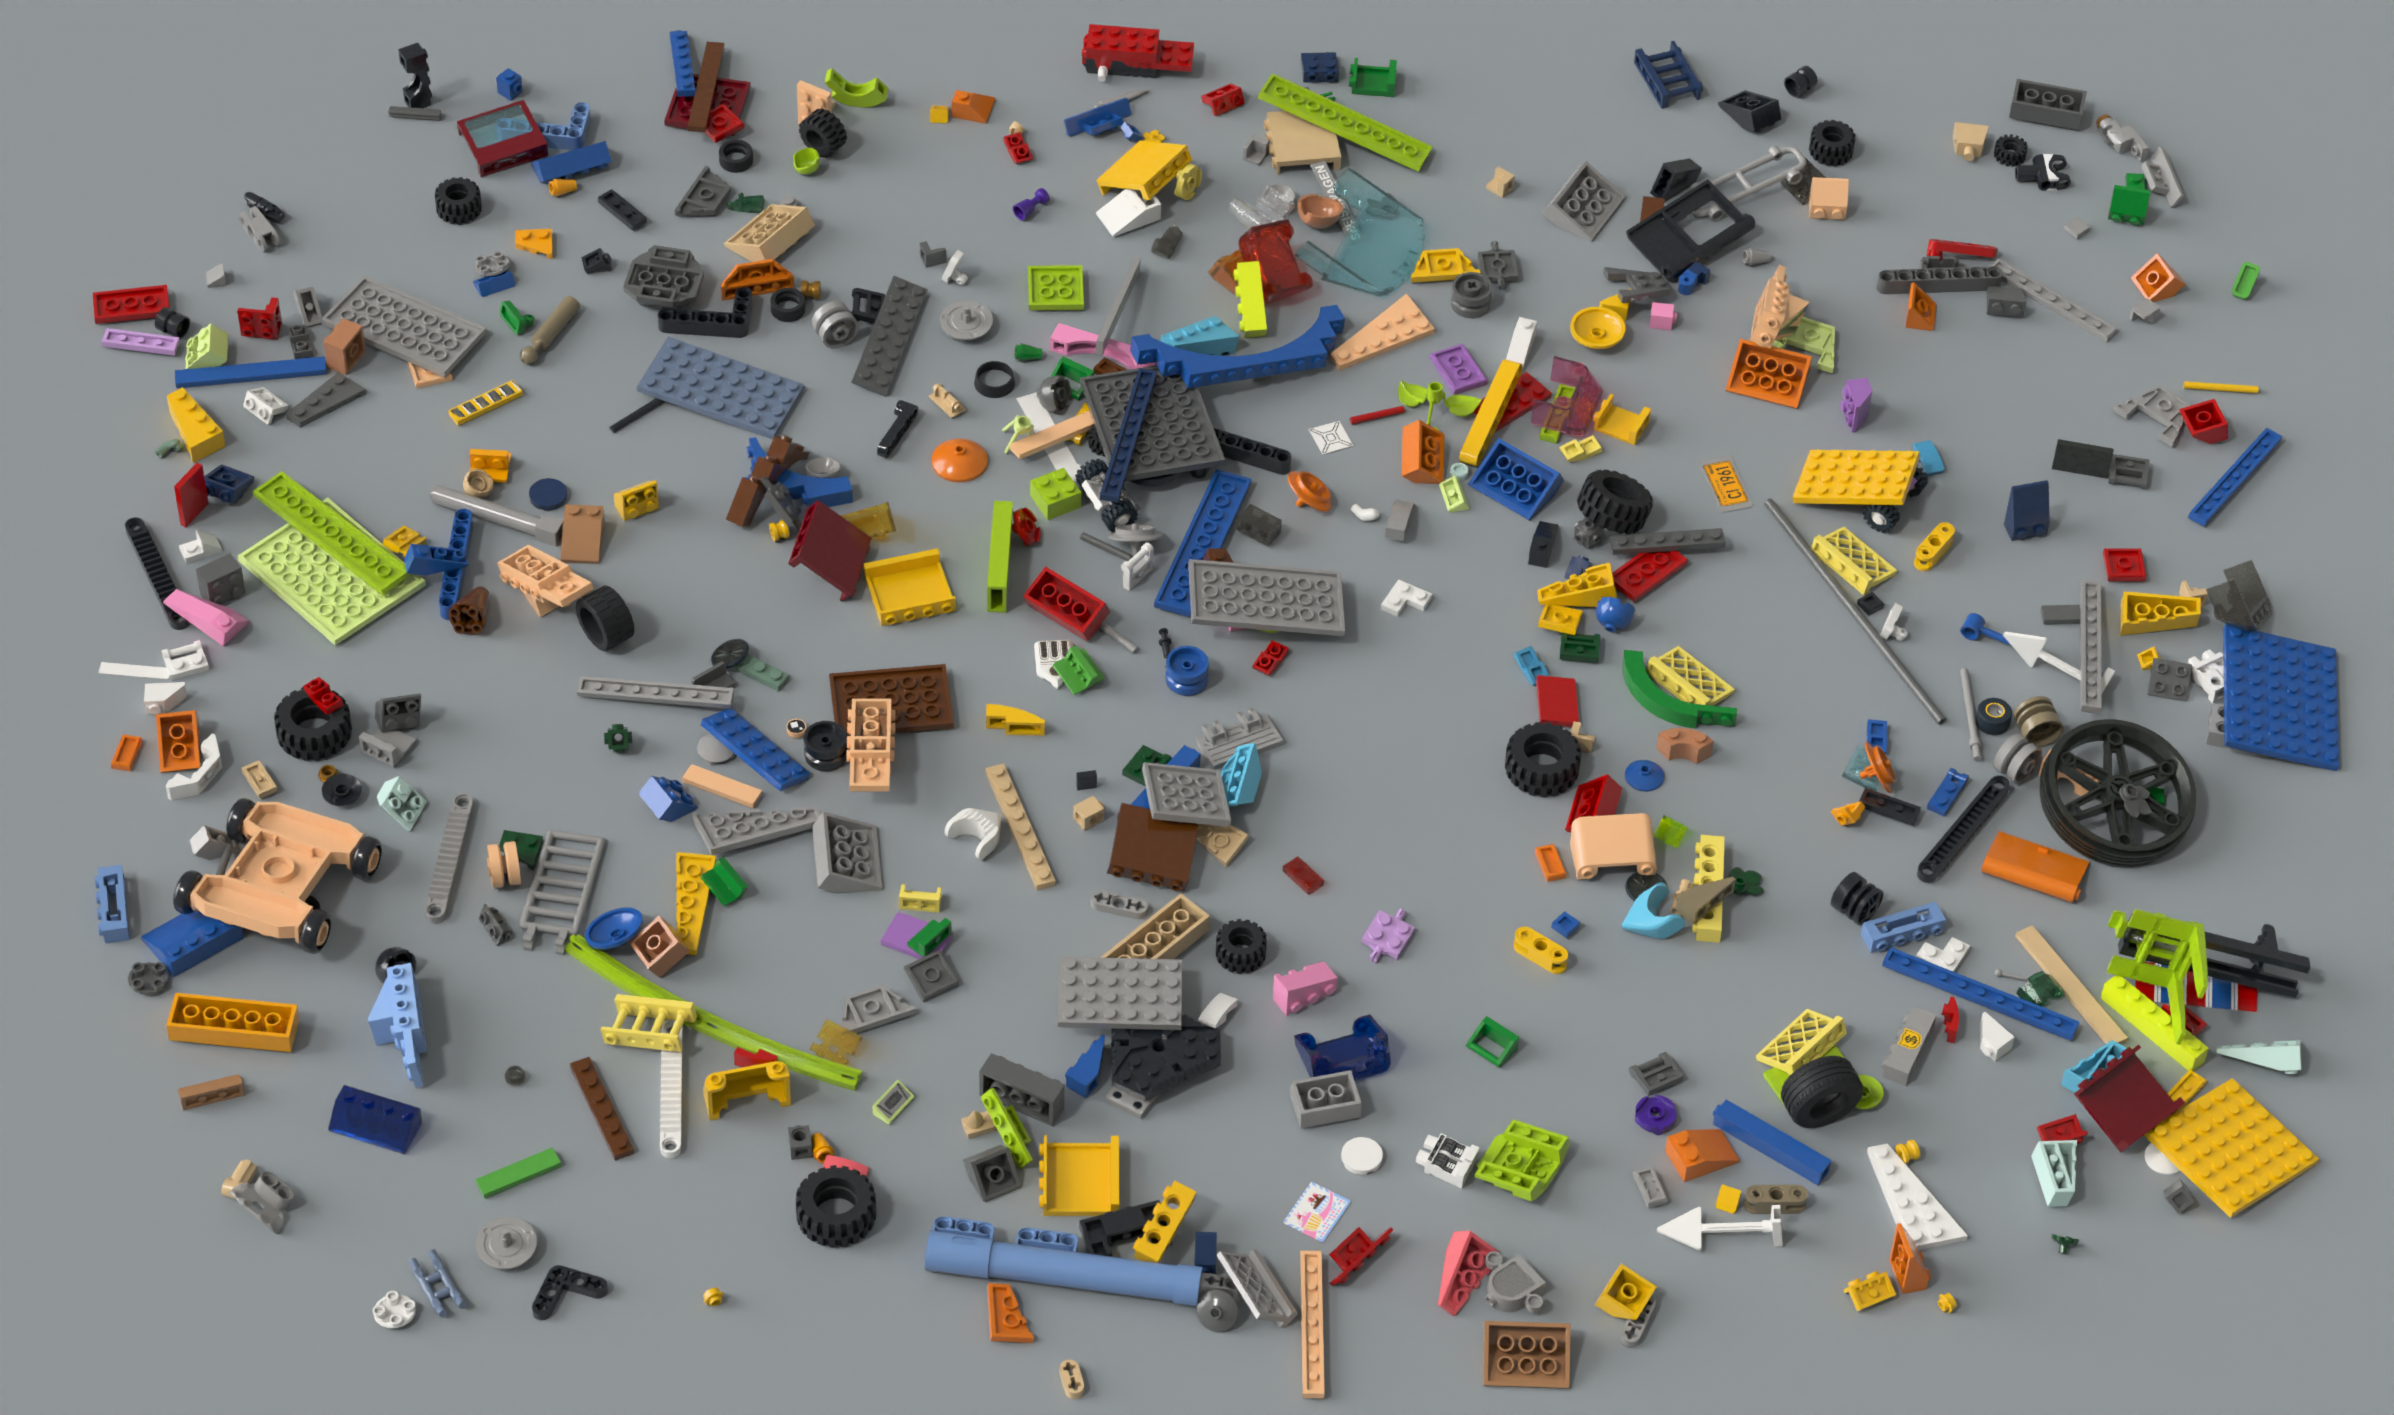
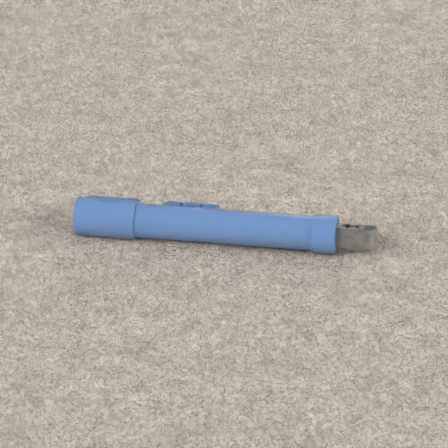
M941 1216L934 1220L927 1241L925 1255L926 1271L986 1279L995 1277L1173 1301V1304L1197 1307L1202 1295L1215 1289L1224 1290L1231 1294L1237 1304L1241 1300V1294L1230 1276L1203 1273L1202 1266L1180 1263L1178 1265L1077 1252L1078 1238L1072 1233L1021 1228L1017 1232L1015 1244L994 1241V1226L989 1222Z

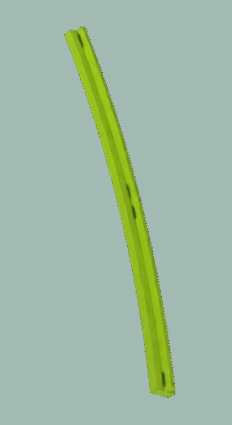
M579 934L576 937L571 935L570 942L564 946L565 951L572 957L632 996L685 1001L637 974L602 950L589 946L586 939ZM695 1005L696 1014L700 1021L696 1019L695 1022L685 1021L683 1023L735 1049L739 1047L754 1054L759 1049L778 1056V1061L786 1064L788 1070L855 1091L862 1077V1070L783 1045L730 1023ZM709 1023L712 1024V1025H714V1026H717V1029L714 1028V1027H712V1026H710ZM844 1075L853 1077L854 1080L844 1077Z

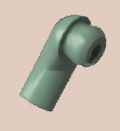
M175 438L164 442L155 450V454L157 457L162 458L172 448L178 452L184 445L180 442V439Z

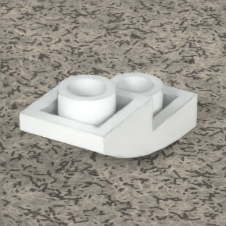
M1219 993L1207 1005L1198 1020L1214 1028L1219 1027L1226 1021L1227 1013L1237 1007L1238 999Z

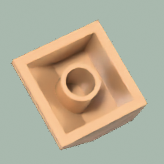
M1813 177L1809 197V218L1845 220L1849 179Z

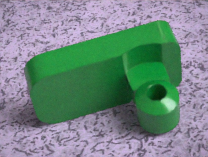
M511 301L501 302L500 316L515 335L524 333L525 326L533 325L535 319L533 315L521 316Z

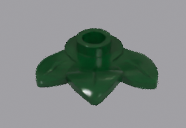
M1735 867L1730 871L1729 876L1736 879L1734 892L1732 893L1742 895L1747 892L1757 895L1764 891L1758 885L1761 880V875L1753 870L1744 872L1740 867Z

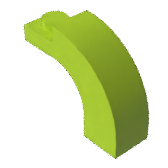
M833 68L826 72L825 84L828 88L832 89L831 97L842 104L866 108L887 100L888 87L877 77L864 84H855L845 80Z

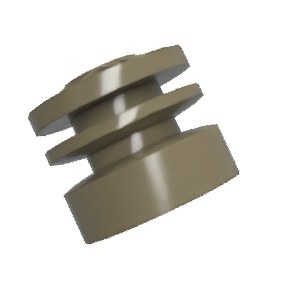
M2045 696L2029 698L2018 705L2014 711L2015 721L2022 735L2028 739L2029 744L2034 743L2039 748L2054 743L2063 734L2064 727L2058 714H2056L2051 700Z

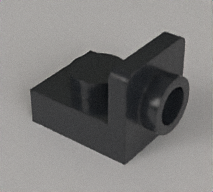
M601 248L581 257L587 274L603 266L608 272L612 270L610 264L612 259Z

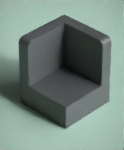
M927 241L920 243V257L926 268L947 263L945 248L931 250Z
M2181 1179L2164 1190L2165 1198L2178 1214L2195 1202L2193 1194Z

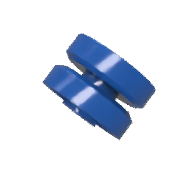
M1180 646L1173 649L1166 659L1165 679L1170 690L1185 696L1201 692L1208 682L1209 661L1207 655L1199 648L1193 646Z

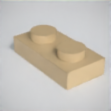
M260 760L241 768L242 774L259 799L277 792V786Z

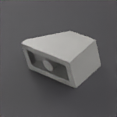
M314 287L293 291L296 306L304 325L307 327L322 323V315Z
M206 825L189 840L194 855L208 860L222 857L225 846L229 843L234 847L232 854L240 851L238 843L231 840L226 832Z

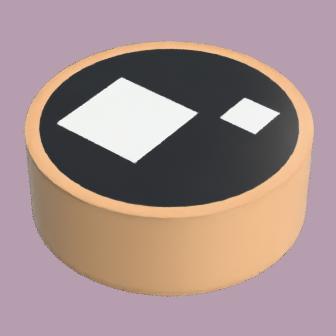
M792 719L787 723V734L790 737L801 738L804 736L806 723L803 720Z

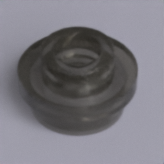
M511 1066L505 1072V1081L513 1086L522 1084L526 1078L524 1070L519 1066Z

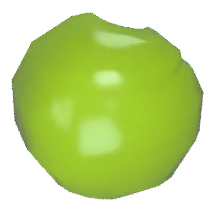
M813 148L801 149L793 155V165L799 174H812L820 166L819 154Z

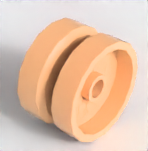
M515 841L504 843V855H501L500 846L497 843L487 845V865L493 889L504 886V874H507L508 883L511 886L521 885Z

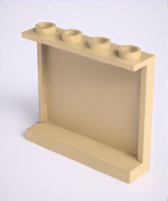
M1287 111L1267 112V119L1264 120V130L1268 131L1266 132V139L1270 143L1269 154L1273 155L1271 158L1272 168L1276 169L1277 175L1280 174V166L1314 164L1322 161L1326 163L1332 162L1333 170L1341 169V153L1335 133Z

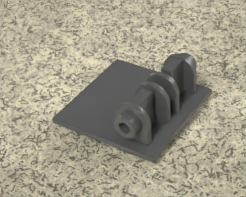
M2153 658L2148 695L2186 701L2192 664Z

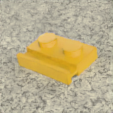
M403 525L384 538L382 545L392 552L403 553V557H405L411 544L424 545L427 537L424 536L422 538L419 536V533Z

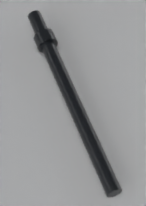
M655 398L609 427L613 433L665 401Z

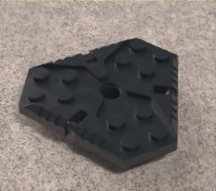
M1186 1014L1181 1015V1030L1111 1028V1047H1113L1111 1050L1112 1086L1143 1101H1147L1179 1086L1180 1080L1183 1078L1187 1082L1221 1066L1220 1030L1199 1020L1197 1021Z

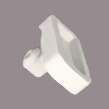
M957 250L949 261L941 278L942 281L948 283L950 279H953L957 284L964 285L968 280L966 274L956 270L964 256V253L960 250Z
M1897 603L1889 612L1880 636L1885 640L1891 635L1897 640L1903 641L1908 634L1904 628L1894 625L1903 606Z

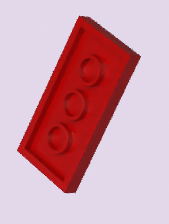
M167 285L93 292L95 324L156 318L162 308H169Z
M1528 372L1522 374L1496 431L1549 400L1552 393ZM1485 397L1481 399V403L1474 411L1476 415L1478 414Z
M1678 551L1639 553L1612 573L1615 588L1635 603L1686 566L1688 559Z

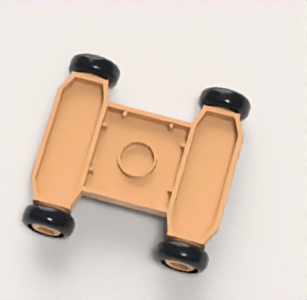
M242 798L236 801L229 812L226 832L227 836L233 841L242 842L246 839H250V841L225 875H209L205 873L203 876L194 870L185 872L177 882L173 895V904L175 910L184 915L191 914L194 911L201 912L204 916L223 921L229 925H237L253 930L264 936H272L279 939L295 938V941L301 944V948L305 952L316 954L324 948L329 938L331 917L324 910L317 909L313 911V906L306 904L305 900L331 864H346L347 868L352 870V874L360 880L370 879L378 869L382 856V845L375 837H364V833L359 832L349 823L280 802L258 801L255 804L250 799Z

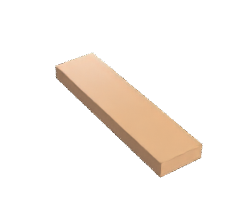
M693 764L690 765L682 777V782L750 808H754L762 796V790Z

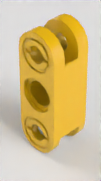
M1947 522L1938 524L1918 546L1914 560L1915 568L1920 571H1929L1953 544V536L1955 534V528L1952 524Z
M1519 927L1515 931L1514 950L1553 974H1562L1566 971L1568 952L1564 947L1529 927ZM1553 964H1560V966L1555 967Z

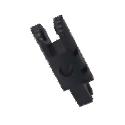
M252 192L244 194L247 206L250 208L256 206L266 219L280 223L285 218L284 212L265 198Z

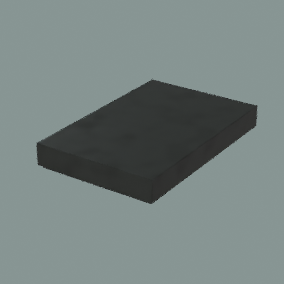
M2058 439L2052 469L2108 479L2114 449Z

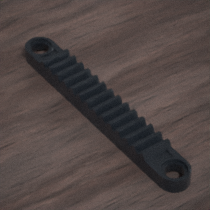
M137 517L128 519L125 523L126 534L170 626L175 630L185 629L189 625V621L185 618L181 622L174 621L175 618L182 616L163 603L177 588H175V584L167 571V567H165L149 530H147L142 519ZM134 525L140 526L137 530L130 529Z
M1997 775L1991 778L1922 860L1917 870V877L1921 881L1933 882L1945 870L1946 866H1949L1950 861H1953L1958 852L1962 850V847H1965L1966 843L1974 836V833L1978 831L1987 817H1990L1991 812H1994L1995 808L1998 807L2001 800L2008 793L2010 783L2006 777ZM1999 783L2002 784L2004 788L1998 789L1994 785ZM1929 869L1933 873L1928 875L1923 873L1922 870Z

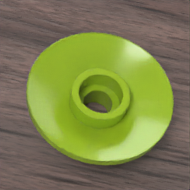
M1858 1075L1863 1085V1096L1855 1108L1871 1109L1876 1107L1883 1099L1884 1091L1882 1085L1871 1076Z

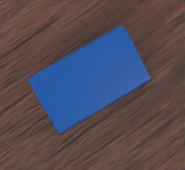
M506 270L498 275L474 280L473 284L479 294L485 297L514 287L515 281L513 274Z

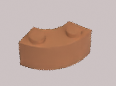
M1670 728L1658 733L1656 749L1668 761L1675 758H1684L1698 764L1712 755L1714 741L1703 732L1693 729Z

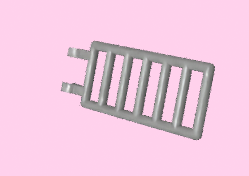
M555 830L547 832L519 923L521 929L527 930L523 937V942H525L524 950L532 951L536 932L540 931L559 934L555 941V946H557L555 952L556 954L564 955V946L566 945L568 935L577 936L606 842L605 838ZM555 838L596 844L595 851H587L551 845ZM550 853L592 859L589 867L547 861ZM544 868L588 874L585 882L542 876ZM540 884L582 889L583 892L581 897L541 892L538 891ZM535 899L576 904L578 909L577 912L534 907L533 905ZM531 914L574 920L572 928L528 921Z

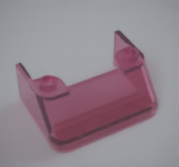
M1554 356L1550 381L1576 387L1571 398L1565 396L1557 397L1553 404L1534 399L1530 423L1574 436H1583L1586 434L1602 399L1603 389L1586 365Z

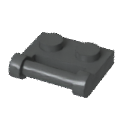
M2113 454L2108 483L2128 484L2146 489L2150 460ZM2116 473L2141 477V479L2116 475Z
M1667 1052L1659 1054V1057L1641 1065L1629 1067L1630 1075L1638 1081L1648 1096L1679 1083L1684 1078V1075ZM1661 1064L1663 1065V1066H1661V1067H1658V1068H1656V1069H1654V1070H1651V1071H1649V1072L1643 1074V1072H1645V1071H1647V1070H1650V1069H1652V1068H1654V1067H1656V1066H1659V1065H1661Z

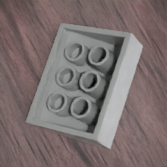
M1585 161L1573 172L1542 214L1555 226L1591 241L1626 196Z
M822 812L812 825L818 888L835 893L881 890L882 878L876 825Z

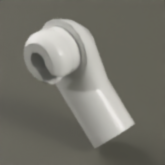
M1354 504L1351 507V511L1361 521H1372L1379 517L1377 509H1362L1358 504Z

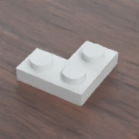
M1398 579L1382 602L1381 610L1397 617L1406 604L1424 611L1432 600V593Z
M1952 937L1944 950H1941L1925 942L1916 957L1955 972L1968 953L1970 945Z

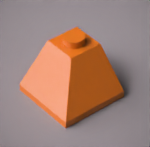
M956 90L952 100V117L986 124L994 105L995 97Z
M2158 253L2131 277L2142 295L2152 302L2173 297L2186 285L2179 274Z

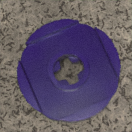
M1655 1095V1097L1651 1098L1646 1096L1637 1103L1635 1122L1642 1129L1655 1135H1662L1675 1124L1677 1112L1674 1103L1670 1099L1661 1095ZM1651 1112H1659V1116H1653Z

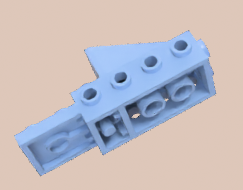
M411 963L395 965L387 968V978L368 1017V1023L376 1045L395 1042L396 1049H400L402 1052L405 1069H407L409 1081L413 1080L415 1088L423 1087L419 1053L427 1052L419 986Z

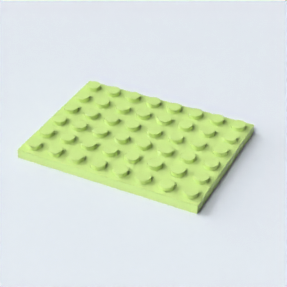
M327 497L322 501L405 565L400 558L383 546L380 541ZM289 523L237 556L238 561L335 646L426 586V582L421 576L411 574L387 593L381 595Z

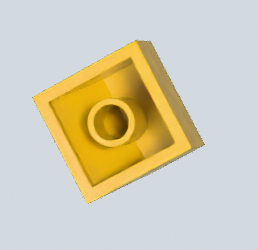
M1621 1263L1594 1305L1612 1317L1637 1320L1657 1286Z

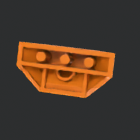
M774 259L737 264L721 284L722 301L734 299L735 292L740 287L750 288L752 296L774 293L782 288H794V276Z

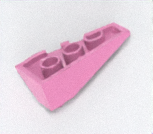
M178 589L171 593L163 602L223 647L249 623V620L231 608Z

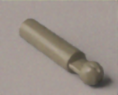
M566 296L531 338L532 346L521 350L520 359L526 365L535 363L538 359V350H546L579 310L580 304L574 297Z

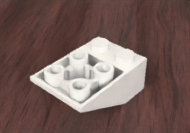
M1125 189L1098 210L1096 215L1110 234L1115 237L1161 220V203L1155 195L1150 200H1144L1140 190Z

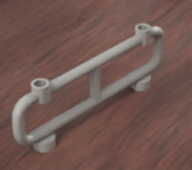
M1772 146L1768 151V155L1710 182L1716 187L1737 177L1745 187V190L1727 198L1733 204L1786 178L1793 185L1799 183L1802 179L1800 171L1806 167L1807 161L1796 147L1786 146L1779 149L1777 146ZM1787 153L1793 154L1800 162L1797 166L1754 186L1744 176V173L1772 160H1780ZM1693 183L1690 190L1698 186L1699 183ZM1716 203L1703 210H1696L1691 215L1695 217L1708 215L1712 221H1718L1723 217L1724 212Z

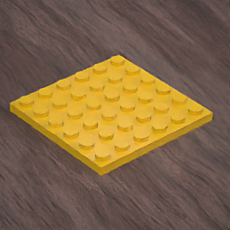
M2233 1078L2173 1113L2144 1134L2160 1152L2230 1218L2314 1167L2319 1161V1158Z

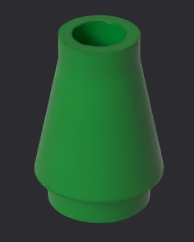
M1020 343V345L1016 344L1014 357L1019 361L1041 359L1042 348H1036Z

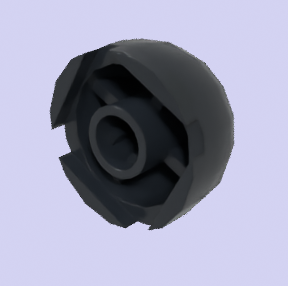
M400 947L384 950L376 961L375 971L377 977L384 984L387 978L388 967L411 963L415 973V956L409 950Z

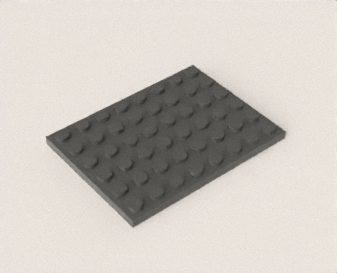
M1157 365L1141 368L1157 371V378L1125 481L1225 465L1223 452L1199 388L1188 389L1180 374L1163 377ZM1139 368L1080 378V385L1108 465Z

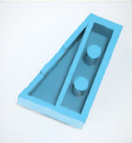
M2111 1040L2094 1051L2093 1055L2087 1059L2083 1058L2073 1068L2066 1069L2061 1086L2075 1093L2080 1089L2077 1086L2086 1078L2089 1081L2092 1080L2094 1072L2101 1067L2103 1070L2108 1068L2106 1064L2114 1057L2120 1059L2122 1057L2120 1053L2127 1048Z

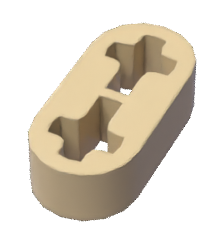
M1074 1360L1063 1361L1060 1365V1378L1065 1394L1071 1399H1078L1084 1394V1382L1079 1365ZM1067 1368H1070L1072 1371V1376H1069ZM1071 1383H1074L1075 1387L1078 1388V1390L1074 1391V1389L1071 1388Z

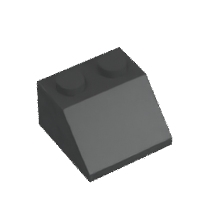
M998 1145L963 1160L969 1179L982 1201L989 1200L1021 1186L1009 1148L1006 1146Z

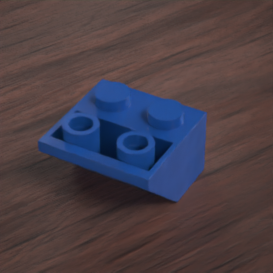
M651 776L638 793L660 820L673 822L698 808L693 801V797L686 793L683 785L675 779L669 780L665 777Z

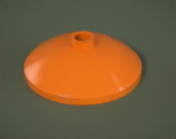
M956 438L938 445L933 451L931 463L933 470L941 478L951 482H968L984 473L988 465V456L980 444L969 439Z

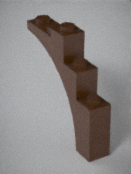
M782 434L781 437L774 436L767 455L757 458L750 477H742L726 520L741 527H750L754 515L766 494V488L760 480L766 476L773 485L777 478L792 464L808 458L810 452L804 450L805 446L792 442L793 438Z

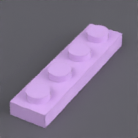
M109 328L106 329L102 339L103 347L173 356L176 355L180 344L179 337Z

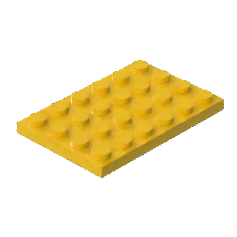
M1810 450L1792 497L1793 503L1903 505L1920 459L1919 451Z

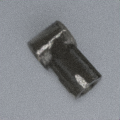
M1175 225L1169 227L1161 238L1155 239L1151 252L1170 259L1174 253L1175 246L1183 237V232Z

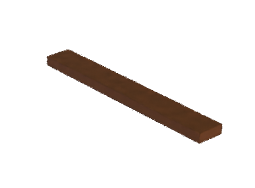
M708 41L706 43L688 122V131L706 132L725 43Z

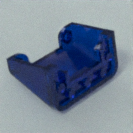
M1369 1014L1359 1017L1354 1021L1352 1026L1353 1034L1316 1044L1315 1038L1310 1033H1301L1294 1035V1041L1310 1078L1351 1070L1354 1081L1384 1073L1389 1069L1391 1058L1387 1033Z

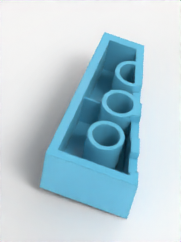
M1213 316L1161 336L1160 341L1191 352L1221 356L1224 352L1235 354L1240 336L1219 318Z

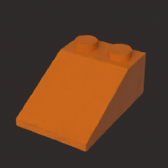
M196 710L156 714L160 772L200 769L199 715Z
M1721 1129L1684 1130L1667 1136L1665 1152L1683 1182L1740 1162Z
M1898 1223L1889 1261L1901 1292L1905 1294L1926 1290L1931 1276L1929 1269L1924 1266L1923 1254L1921 1251H1918L1916 1243L1903 1225Z

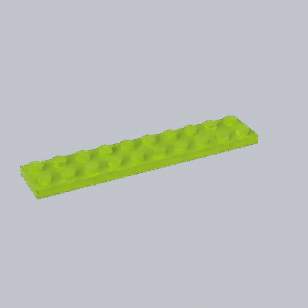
M1273 73L1258 94V98L1418 172L1433 148L1431 145Z
M283 471L253 491L255 498L381 595H384L411 575L406 572V567L402 562Z

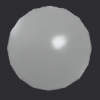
M496 251L492 255L487 256L480 255L475 258L474 270L483 276L498 275L509 268L510 260L504 256L502 251Z
M710 733L703 736L697 745L698 754L705 760L706 764L711 766L728 759H733L736 755Z

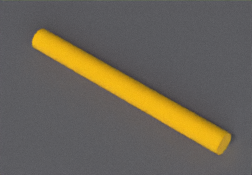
M2184 381L2183 385L2184 389L2258 393L2259 390L2258 386Z

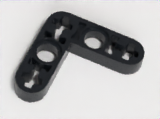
M553 1266L549 1270L532 1304V1313L537 1320L543 1321L548 1319L564 1289L595 1299L603 1298L608 1292L607 1281L602 1277L565 1266ZM559 1274H562V1276H559V1277H558V1279H557V1284H556V1283H555V1276H558ZM578 1278L584 1281L581 1285H574L572 1283ZM549 1289L556 1291L553 1296H546L544 1293ZM544 1302H545V1309H543L541 1312H539L538 1310H541V1309H542V1307H543V1305H544Z

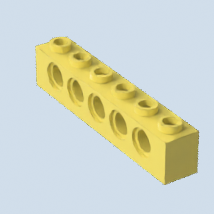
M1701 835L1700 842H1696L1695 854H1699V856L1695 858L1694 870H1698V873L1694 875V885L1723 879L1724 836ZM1723 901L1693 924L1692 932L1696 933V941L1720 943Z

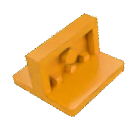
M470 449V470H484L490 475L493 482H507L511 462L510 452Z

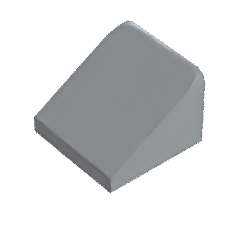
M223 263L206 272L208 287L226 285Z

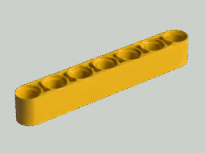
M1506 359L1502 360L1460 451L1459 462L1477 467L1480 465L1521 376L1522 363Z

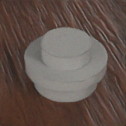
M785 196L780 199L779 205L797 206V199L792 196Z

